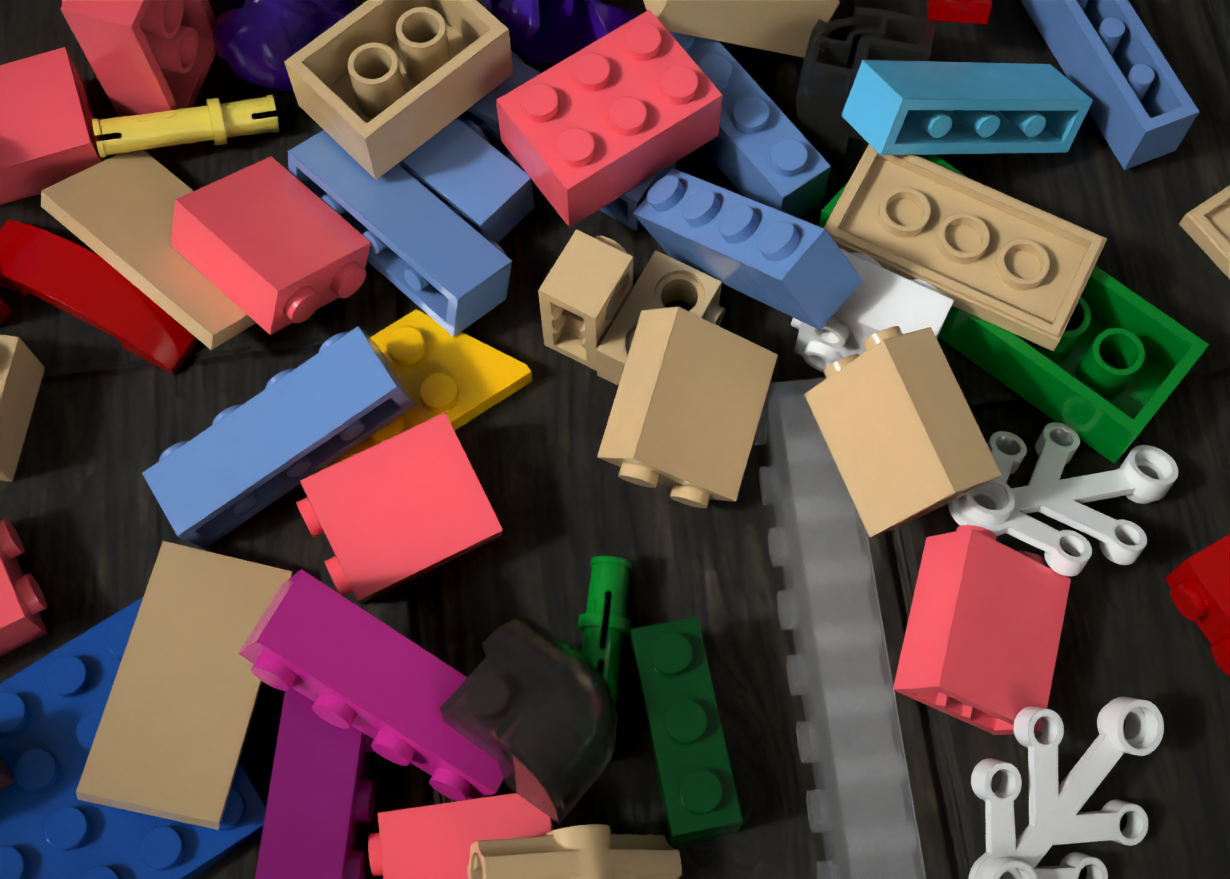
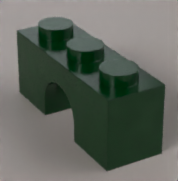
M698 617L630 629V652L642 710L646 714L657 770L656 779L670 846L737 833L743 820Z

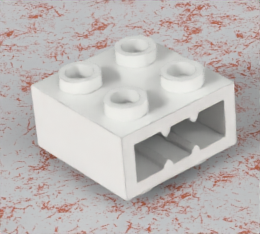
M840 249L863 281L821 330L795 318L791 322L792 327L799 329L794 352L803 356L810 366L823 372L824 368L844 357L853 354H863L865 352L862 345L864 340L893 326H899L903 334L931 327L936 338H938L954 300L942 295L935 286L926 281L907 279L882 268L874 258L859 252L849 253Z

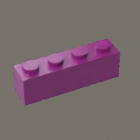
M293 688L285 691L255 879H365L367 853L366 851H358L361 824L362 822L371 823L376 805V781L368 780L371 753H376L371 747L374 739L353 726H350L349 729H343L326 722L313 712L312 706L314 702Z

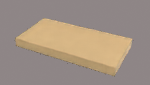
M870 144L867 146L824 226V229H826L840 249L849 253L859 252L874 258L882 268L904 278L926 281L935 286L942 295L953 299L952 306L1051 351H1054L1107 240L1103 236L919 156L880 155Z
M138 150L117 154L41 190V207L210 350L256 324L251 317L170 245L175 199L189 194L193 190L146 151Z
M166 541L162 542L76 790L78 800L219 830L262 681L251 671L254 664L238 653L281 585L292 577L293 571Z

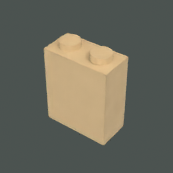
M681 307L642 310L597 458L621 467L618 477L625 481L650 488H656L657 483H661L672 488L670 498L689 506L707 508L709 500L736 501L778 355Z
M893 326L870 336L862 342L865 349L863 354H853L844 357L824 368L823 372L827 379L804 394L869 537L914 522L1002 476L931 327L903 334L899 326Z

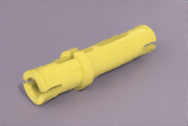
M273 95L221 104L219 98L206 99V106L100 120L98 118L92 119L94 135L122 134L121 138L96 141L99 157L104 158L107 155L214 140L216 146L227 144V138L269 132L279 133L277 116L261 119L252 118V114L276 110Z

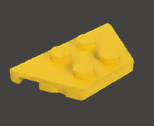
M415 309L370 338L379 346L416 406L323 469L443 413H446L455 431L533 381L532 372L525 363L463 332H460L455 337L451 336L429 315Z

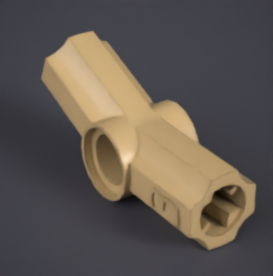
M602 824L560 828L547 832L546 836L479 840L470 845V859L467 866L468 879H678L682 875L679 850L672 848L667 843L664 835L611 834L610 826Z

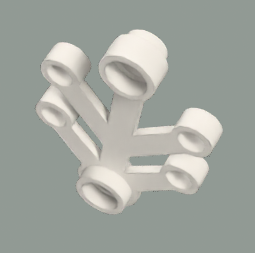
M1053 422L1044 427L1036 441L1035 449L1039 458L1028 486L1010 488L1007 484L1009 475L1018 470L1027 453L1025 443L1020 437L1011 432L998 431L991 435L987 445L1002 476L950 502L948 508L951 516L960 526L974 525L991 530L997 536L1004 533L1009 534L1045 551V561L1056 573L1063 576H1076L1083 570L1092 555V547L1089 541L1075 531H1058L1026 514L1040 512L1100 540V549L1110 561L1120 565H1130L1136 561L1147 544V537L1144 531L1131 521L1113 519L1082 503L1125 495L1133 502L1149 504L1162 499L1177 479L1179 471L1173 458L1166 452L1153 446L1140 445L1134 447L1129 452L1121 467L1117 470L1060 480L1065 464L1070 462L1080 445V438L1076 431L1067 425Z
M1123 696L1111 700L1099 712L1097 718L1098 737L1059 785L1058 745L1064 734L1063 721L1059 714L1051 709L1036 706L1025 707L1017 714L1013 728L1017 741L1022 746L1028 748L1029 825L1016 840L1014 800L1018 797L1022 786V779L1018 769L1011 763L993 758L980 761L972 772L971 786L976 796L985 801L986 852L975 861L968 879H1000L1001 876L1003 879H1078L1081 869L1085 866L1087 868L1086 879H1108L1107 868L1100 859L1080 852H1072L1066 855L1059 866H1036L1052 845L1111 840L1127 846H1133L1144 839L1148 831V817L1144 809L1137 804L1115 799L1107 802L1101 811L1079 812V810L1124 753L1145 756L1158 747L1164 733V722L1161 712L1152 702ZM1041 718L1043 721V732L1036 739L1034 726L1037 720ZM1124 720H1126V725L1123 730ZM997 771H1000L1001 785L993 793L991 788L992 777ZM1126 813L1127 824L1125 829L1121 832L1119 826L1121 817Z

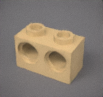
M576 229L538 290L544 345L596 371V349L633 289V256L627 254L626 250L619 243L605 236H596L594 238Z
M655 250L596 349L597 375L619 386L642 310L666 308L665 305L670 302L682 301L692 307L689 312L720 326L726 311L725 308L719 306L722 281Z

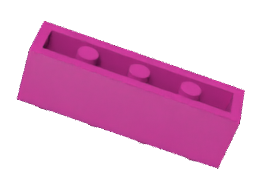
M302 569L281 585L238 653L254 664L251 671L261 681L281 691H289L290 688L298 691L314 702L312 710L320 718L339 728L349 729L350 726L355 727L374 739L371 747L380 756L402 766H408L409 763H412L432 776L429 784L436 791L455 801L476 799L497 793L533 722L532 719Z

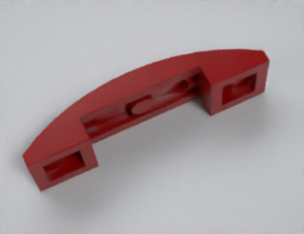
M7 220L0 229V283L3 286L24 297L30 293L117 338L125 350L173 375L177 373L199 340L98 254L56 234L26 223Z

